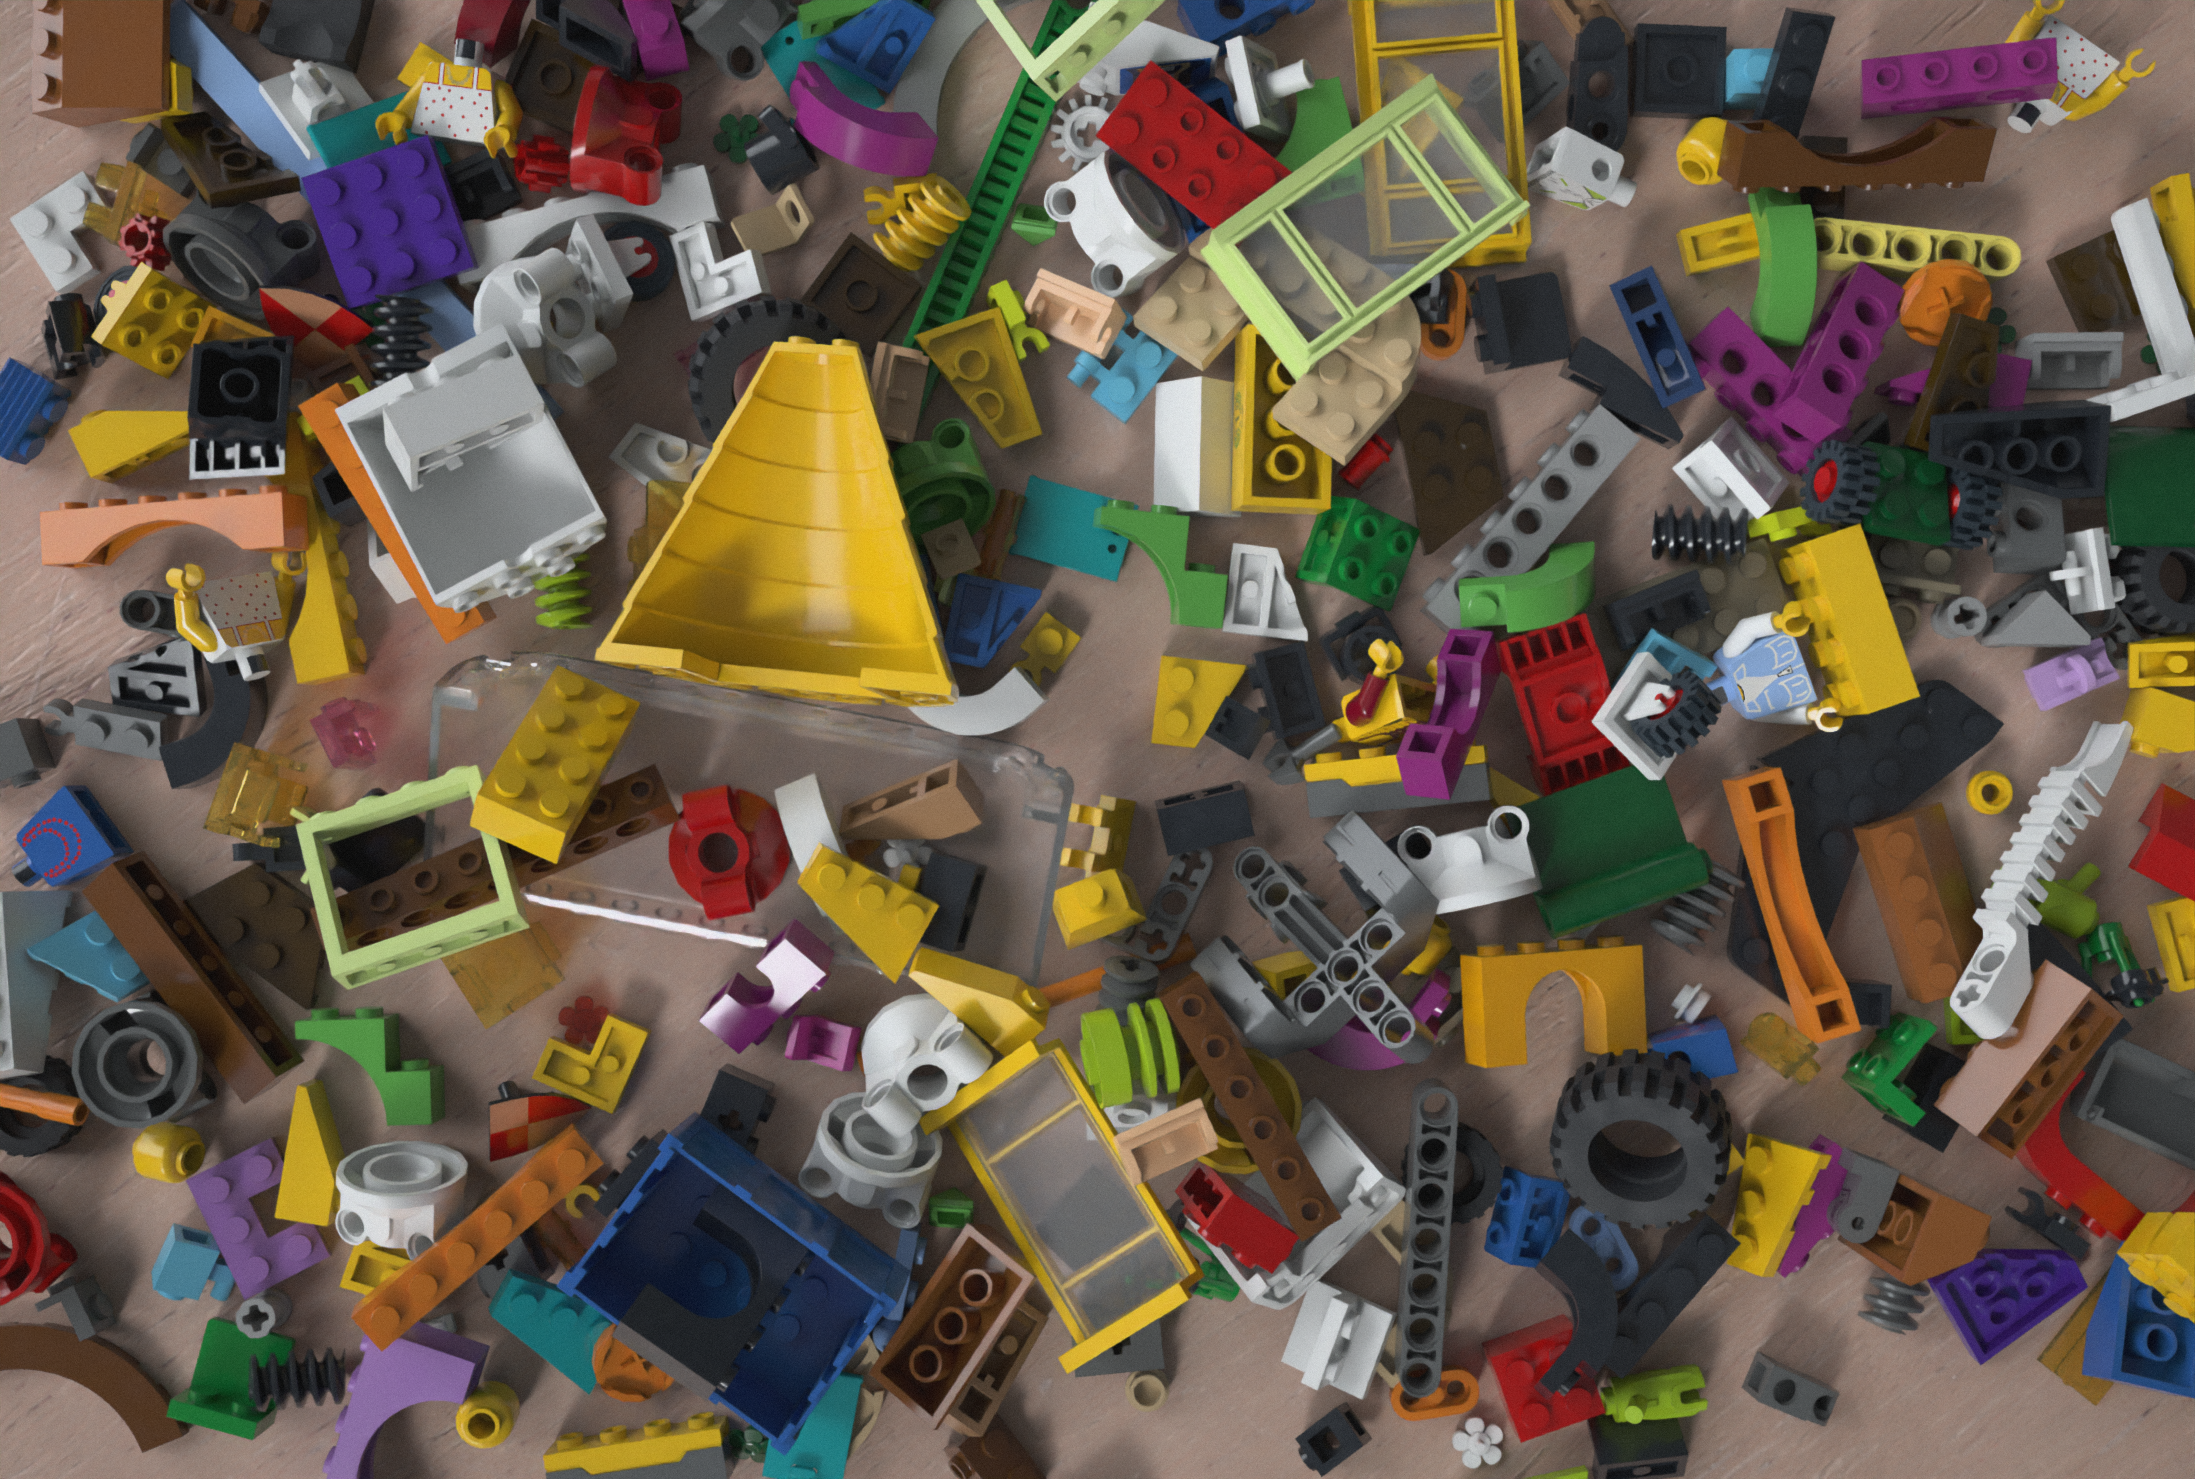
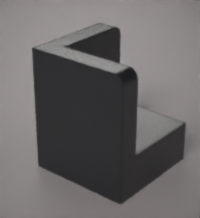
M1844 978L1852 997L1859 1024L1888 1030L1892 985L1870 979Z

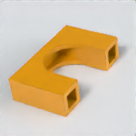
M1623 935L1597 936V944L1585 945V939L1582 938L1557 939V947L1545 948V942L1543 941L1518 942V950L1505 951L1502 944L1478 945L1477 953L1460 955L1465 1063L1484 1068L1528 1064L1525 1022L1527 1001L1535 985L1546 975L1558 970L1566 973L1574 981L1580 992L1583 1006L1584 1045L1586 1052L1599 1055L1613 1052L1615 1056L1623 1054V1050L1638 1049L1639 1053H1648L1642 945L1624 943Z

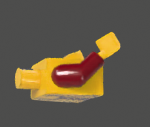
M1377 639L1368 650L1369 656L1377 664L1374 672H1368L1361 689L1343 696L1341 704L1344 715L1332 721L1342 732V738L1338 740L1341 744L1354 741L1377 747L1393 745L1403 741L1410 723L1426 725L1431 715L1437 689V658L1439 655L1435 656L1425 669L1426 673L1434 680L1432 683L1399 674L1387 676L1388 673L1397 670L1403 664L1404 657L1393 641H1389L1386 645L1382 639Z

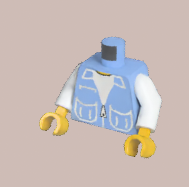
M1797 601L1789 602L1784 607L1783 614L1774 611L1740 620L1723 643V647L1713 655L1720 677L1706 683V685L1720 699V706L1730 702L1732 707L1746 719H1751L1755 722L1810 725L1815 720L1816 725L1821 730L1834 732L1841 728L1843 718H1830L1824 713L1840 711L1841 703L1835 698L1824 699L1819 707H1814L1811 703L1818 699L1795 638L1807 633L1810 618L1792 619L1802 614L1803 605Z

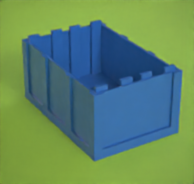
M694 1112L668 1133L658 1147L661 1151L588 1252L565 1273L557 1287L570 1297L574 1294L617 1326L647 1283H650L681 1306L699 1316L724 1318L736 1314L747 1306L750 1297V1279L746 1267L734 1252L693 1225V1222L719 1183L739 1196L816 1255L801 1277L793 1273L785 1284L792 1291L775 1315L768 1310L759 1324L767 1329L751 1353L742 1348L734 1360V1363L741 1368L725 1392L716 1387L708 1399L715 1405L721 1402L771 1439L770 1445L786 1456L797 1441L808 1416L882 1316L887 1318L897 1305L911 1271L698 1113Z

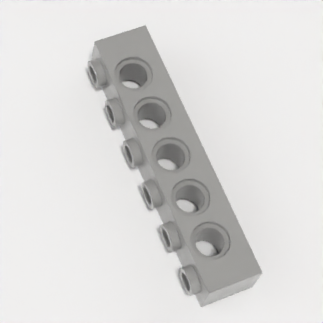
M1601 404L1589 413L1582 409L1565 428L1570 433L1569 437L1560 447L1555 442L1550 445L1536 462L1542 467L1532 480L1524 476L1509 493L1508 497L1513 500L1511 505L1503 514L1496 509L1480 527L1479 530L1485 534L1474 548L1467 543L1451 561L1450 564L1456 568L1446 581L1438 577L1422 595V598L1427 603L1420 612L1446 634H1448L1450 629L1478 630L1481 627H1461L1460 597L1458 592L1459 579L1511 576L1528 572L1641 438ZM1576 445H1583L1591 451L1593 459L1590 466H1582L1575 460L1574 449ZM1547 479H1556L1563 485L1564 495L1561 500L1551 499L1545 491ZM1519 512H1527L1533 516L1536 526L1532 534H1525L1518 529L1516 517ZM1491 545L1500 546L1505 550L1507 562L1503 568H1496L1489 563L1487 551Z

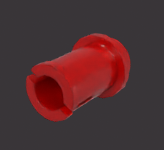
M1374 433L1346 466L1337 473L1350 486L1359 491L1362 488L1361 486L1383 462L1389 463L1391 459L1388 456L1394 450L1380 436Z

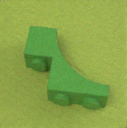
M1108 500L1107 507L1101 506L1094 510L1093 527L1106 529L1129 539L1153 561L1164 580L1168 592L1171 612L1170 624L1209 629L1223 628L1228 575L1215 574L1216 566L1210 564L1189 563V570H1184L1190 516L1177 515L1178 507L1167 505H1151V512L1134 510V502L1124 500Z
M382 1006L355 1008L356 1015H340L339 1008L334 1007L317 1008L311 1010L310 1017L295 1021L296 1039L319 1041L336 1047L350 1055L368 1072L380 1092L385 1108L387 1126L432 1125L445 1118L444 1065H429V1058H409L401 1060L400 1066L399 1013L383 1014Z

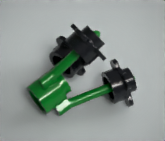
M2121 922L2099 924L2090 934L2085 935L2087 942L2077 944L2081 957V967L2091 978L2092 958H2097L2099 965L2118 964L2121 973L2114 976L2110 981L2113 990L2106 993L2108 1001L2121 1002V1005L2126 1008H2139L2154 1002L2155 997L2163 994V984L2170 982L2168 977L2161 978L2156 966L2146 970L2141 969L2132 951L2129 938L2125 936Z

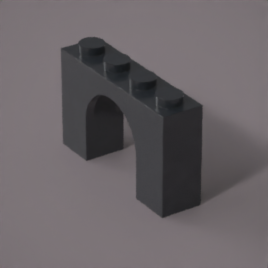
M719 1183L701 1208L693 1225L730 1249L743 1262L750 1279V1297L747 1306L736 1314L724 1318L702 1317L687 1310L650 1283H647L612 1335L615 1339L705 1401H707L716 1387L725 1392L741 1368L734 1363V1360L742 1348L751 1353L767 1329L759 1324L768 1310L775 1315L792 1291L785 1284L793 1273L801 1277L816 1255L721 1183Z

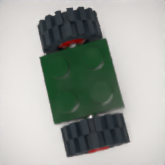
M1837 440L1823 442L1822 448L1817 447L1813 452L1815 460H1808L1806 466L1809 468L1808 474L1803 473L1801 481L1806 482L1805 487L1800 489V496L1806 497L1801 502L1802 509L1807 510L1805 515L1813 521L1851 527L1853 523H1861L1863 532L1965 550H1973V547H1980L1984 544L1982 538H1990L1993 532L1989 527L1990 525L1997 526L2000 518L1994 517L1996 510H2002L2003 502L1997 501V498L2003 495L2002 488L1996 487L1999 483L1998 480L1928 461V453L1869 441L1862 445Z

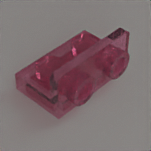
M340 697L324 704L320 708L322 714L310 719L334 769L362 771L377 763L372 753L376 750L375 742L365 727L360 728L358 723L380 713L377 704L362 702L360 699L348 701L346 697Z

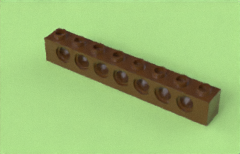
M656 764L600 787L557 864L507 842L519 889L679 821L680 817ZM480 837L336 898L348 951L351 952L454 917L499 897L483 838ZM313 907L310 911L323 949L325 950L316 908Z

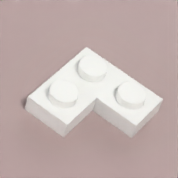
M84 171L80 172L10 218V221L56 292L60 294L70 293L101 273L78 235L114 213V210L91 175Z
M703 221L669 236L691 321L704 322L716 317L722 311L726 313L736 309L734 304L747 299L748 303L760 299V296L772 294L761 251L749 249L724 260L714 223Z

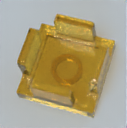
M234 742L203 829L218 834L230 835L260 846L278 848L281 839L258 832L259 823H265L267 820L285 826L296 825L298 819L292 816L290 811L293 807L303 806L308 793V786L280 777L278 770L282 766L306 772L308 763L268 749Z
M540 921L529 922V928L441 958L486 1030L508 1016L523 1010L566 980L555 963L562 958V955Z

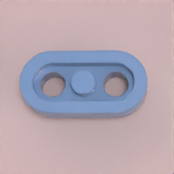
M1581 1205L1571 1214L1569 1228L1593 1249L1604 1266L1608 1259L1618 1258V1267L1613 1271L1607 1272L1612 1280L1615 1291L1628 1288L1637 1278L1638 1263L1617 1224L1606 1221L1604 1219L1605 1215L1601 1212L1596 1211L1593 1214ZM1589 1219H1596L1598 1223L1597 1228L1593 1232L1584 1231V1224Z

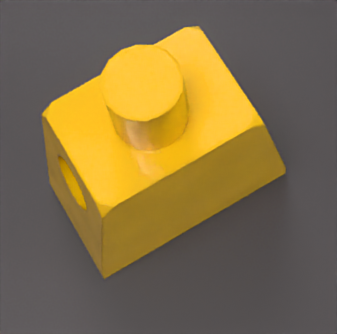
M1117 868L1103 871L1056 890L1054 893L1053 911L1068 950L1147 920L1132 878Z

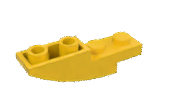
M2185 173L2168 177L2150 187L2153 209L2157 213L2160 222L2159 234L2165 251L2169 253L2173 260V277L2179 294L2184 297L2187 303V319L2193 337H2195V188L2191 186L2190 174Z

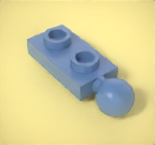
M918 1223L910 1229H901L895 1260L911 1272L897 1305L887 1318L884 1316V1319L880 1320L874 1327L873 1341L875 1346L882 1352L901 1325L906 1307L912 1308L916 1302L919 1281L911 1279L914 1264L922 1265L926 1252L928 1238L920 1237L923 1223Z

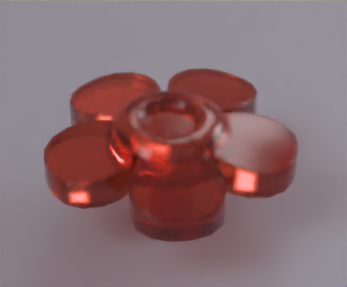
M579 996L575 1000V1009L566 1006L560 1010L558 1021L563 1026H569L564 1033L565 1039L569 1043L579 1044L585 1033L587 1041L595 1044L602 1029L601 1025L604 1024L610 1012L605 1006H597L593 1009L594 1001L590 996Z

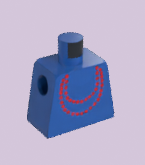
M68 785L59 789L17 833L16 841L27 856L12 867V873L26 887L33 886L42 878L52 887L71 885L108 867L115 861L130 856L134 853V850L86 785Z
M1716 1014L1694 1020L1692 1024L1686 1022L1648 1034L1651 1048L1647 1049L1648 1053H1639L1650 1055L1651 1050L1665 1053L1664 1058L1668 1059L1671 1053L1682 1051L1683 1054L1679 1059L1691 1064L1690 1071L1694 1074L1701 1071L1709 1079L1738 1073L1726 1028Z

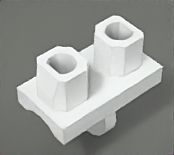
M2103 528L2064 534L2066 561L2062 563L2063 570L2049 572L2050 581L2065 580L2070 614L2115 608V602L2126 597L2124 581L2119 576H2110L2108 563L2109 559L2116 558L2119 553V547L2111 545L2110 534H2104Z

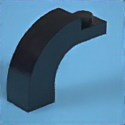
M205 658L214 687V705L208 720L191 736L158 747L171 789H191L217 780L235 769L249 755L261 735L266 720L268 693L265 676L251 681H244L236 660L213 664Z
M1570 1228L1567 1229L1535 1268L1542 1277L1562 1294L1570 1308L1573 1323L1572 1335L1567 1348L1534 1386L1547 1400L1556 1391L1564 1397L1581 1378V1375L1575 1371L1576 1367L1580 1368L1591 1379L1599 1372L1611 1353L1618 1327L1617 1298L1607 1269L1593 1249Z

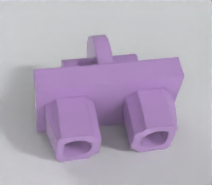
M2102 637L2091 640V645L2074 647L2022 670L2032 698L2036 700L2040 711H2047L2120 679L2116 669L2108 659Z

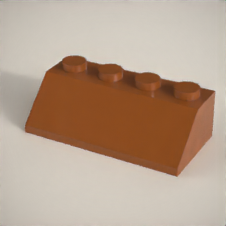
M1937 802L1853 828L1907 998L1924 1004L1952 995L1983 939V929L1972 918L1977 909L1942 802Z
M2045 960L2040 968L2031 972L2034 975L2033 986L2009 1029L1999 1037L1984 1039L1976 1043L1969 1051L1965 1065L1955 1077L1948 1079L1940 1090L1939 1098L1934 1103V1106L2011 1160L2124 1017L2092 988L2048 960Z
M1900 1171L1886 1211L1874 1237L1863 1243H1852L1839 1235L1837 1240L1899 1281L1912 1286L1974 1261L1977 1252L1982 1250L1988 1242L1990 1236L1989 1224L1992 1216L1918 1178Z
M967 1223L870 1370L869 1374L933 1430H938L1038 1278L1023 1252L989 1224Z

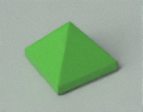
M1020 203L1017 204L1011 229L1032 246H1035L1055 236L1059 222L1053 220L1047 214L1044 206Z
M956 1187L929 1198V1225L964 1229L967 1223H974V1201Z

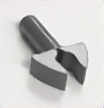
M1332 723L1298 746H1292L1284 738L1278 740L1263 762V765L1272 772L1268 777L1277 785H1291L1306 780L1302 773L1305 761L1342 738L1340 728Z

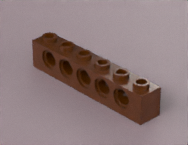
M1196 970L1158 992L1166 1010L1301 1242L1342 1219L1200 973Z

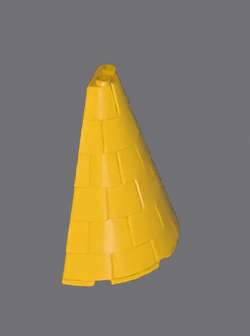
M791 336L788 338V342H773L745 394L713 443V450L683 496V506L622 603L623 611L601 646L596 648L595 660L626 669H635L636 665H639V669L651 671L653 675L744 691L752 690L753 686H758V690L777 693L780 696L881 706L882 700L885 699V703L903 707H945L958 702L960 689L958 688L943 644L944 637L926 586L928 580L909 527L911 525L892 469L894 463L876 413L877 405L859 343L846 339H834L831 345L816 344V341L810 338Z

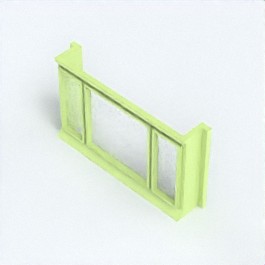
M1431 73L1213 229L1208 245L1200 250V254L1297 382L1304 373L1307 374L1314 368L1317 361L1508 223L1513 226L1528 214L1527 210L1530 204L1527 200L1523 201L1439 90L1433 73Z

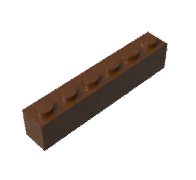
M144 850L111 863L82 891L168 1006L180 1013L194 1029L201 1049L243 1104L273 1088L304 1062V1059Z

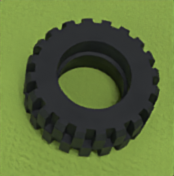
M773 295L760 296V301L748 303L747 299L734 304L736 309L726 315L723 311L712 320L714 325L708 332L703 330L698 338V348L695 354H691L689 363V395L695 416L707 440L715 442L738 405L734 395V378L738 367L746 357L760 348L772 345L773 342H788V338L791 336L810 338L816 341V344L831 345L834 339L849 340L834 321L832 322L819 309L814 306L804 305L798 299L786 297L785 300L775 299Z
M1638 1049L1623 1050L1621 1056L1616 1057L1613 1052L1598 1056L1596 1065L1590 1061L1579 1067L1576 1076L1570 1077L1563 1087L1561 1097L1558 1100L1550 1137V1154L1554 1157L1552 1165L1556 1175L1560 1179H1564L1563 1187L1573 1198L1579 1196L1582 1199L1581 1205L1594 1214L1596 1211H1599L1605 1215L1604 1219L1617 1225L1619 1221L1631 1223L1630 1228L1645 1229L1646 1224H1655L1656 1229L1671 1227L1674 1220L1678 1219L1681 1224L1695 1218L1697 1209L1700 1212L1706 1211L1715 1202V1195L1722 1192L1730 1163L1732 1120L1731 1114L1726 1110V1101L1721 1092L1717 1089L1711 1090L1712 1081L1701 1071L1695 1074L1691 1072V1064L1679 1058H1676L1675 1061L1665 1059V1053L1651 1050L1650 1055L1639 1054ZM1624 1120L1645 1121L1668 1131L1678 1140L1681 1147L1663 1156H1636L1613 1145L1604 1136L1601 1129L1612 1123Z

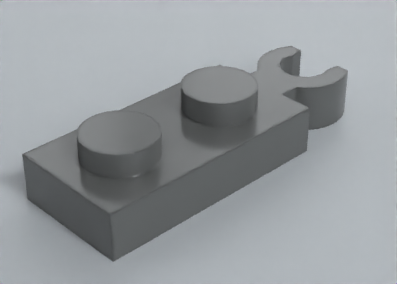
M84 698L74 706L64 699H53L43 707L44 712L53 713L60 718V720L50 722L45 727V732L52 736H63L67 732L75 733V745L162 761L158 747L169 743V715Z

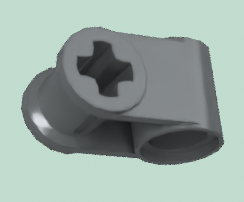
M134 590L122 599L120 615L129 627L168 634V637H182L176 628L174 595L148 590ZM151 600L155 606V613L150 621H146L142 610L144 605Z

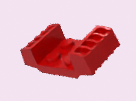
M1579 613L1563 622L1539 629L1527 630L1496 641L1501 672L1510 678L1532 754L1526 756L1534 783L1543 796L1630 766L1627 757L1592 723V720L1612 691L1603 659L1595 643L1586 613Z

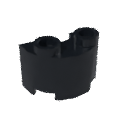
M61 294L56 296L54 301H48L46 308L48 320H43L41 332L54 380L78 376L76 367L90 362L94 368L101 367L106 362L102 345L91 337L97 327L91 307L84 303L82 294Z

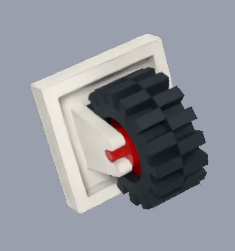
M1642 652L1636 654L1592 720V723L1648 780H1661L1677 754L1685 753L1687 745H1690L1692 748L1699 743L1697 738L1700 735L1707 736L1710 732L1707 727L1716 724L1719 719L1716 714L1721 713L1722 707L1719 705L1721 703L1720 699L1695 673L1692 674L1690 671H1684L1682 675L1679 672L1671 675L1650 652Z

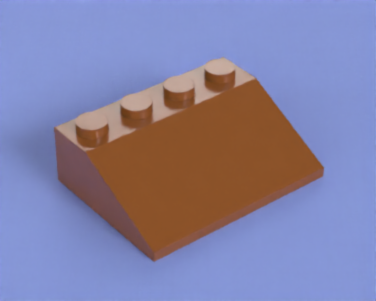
M31 0L33 6V35L31 38L33 62L32 81L30 84L32 114L81 128L169 111L171 0Z

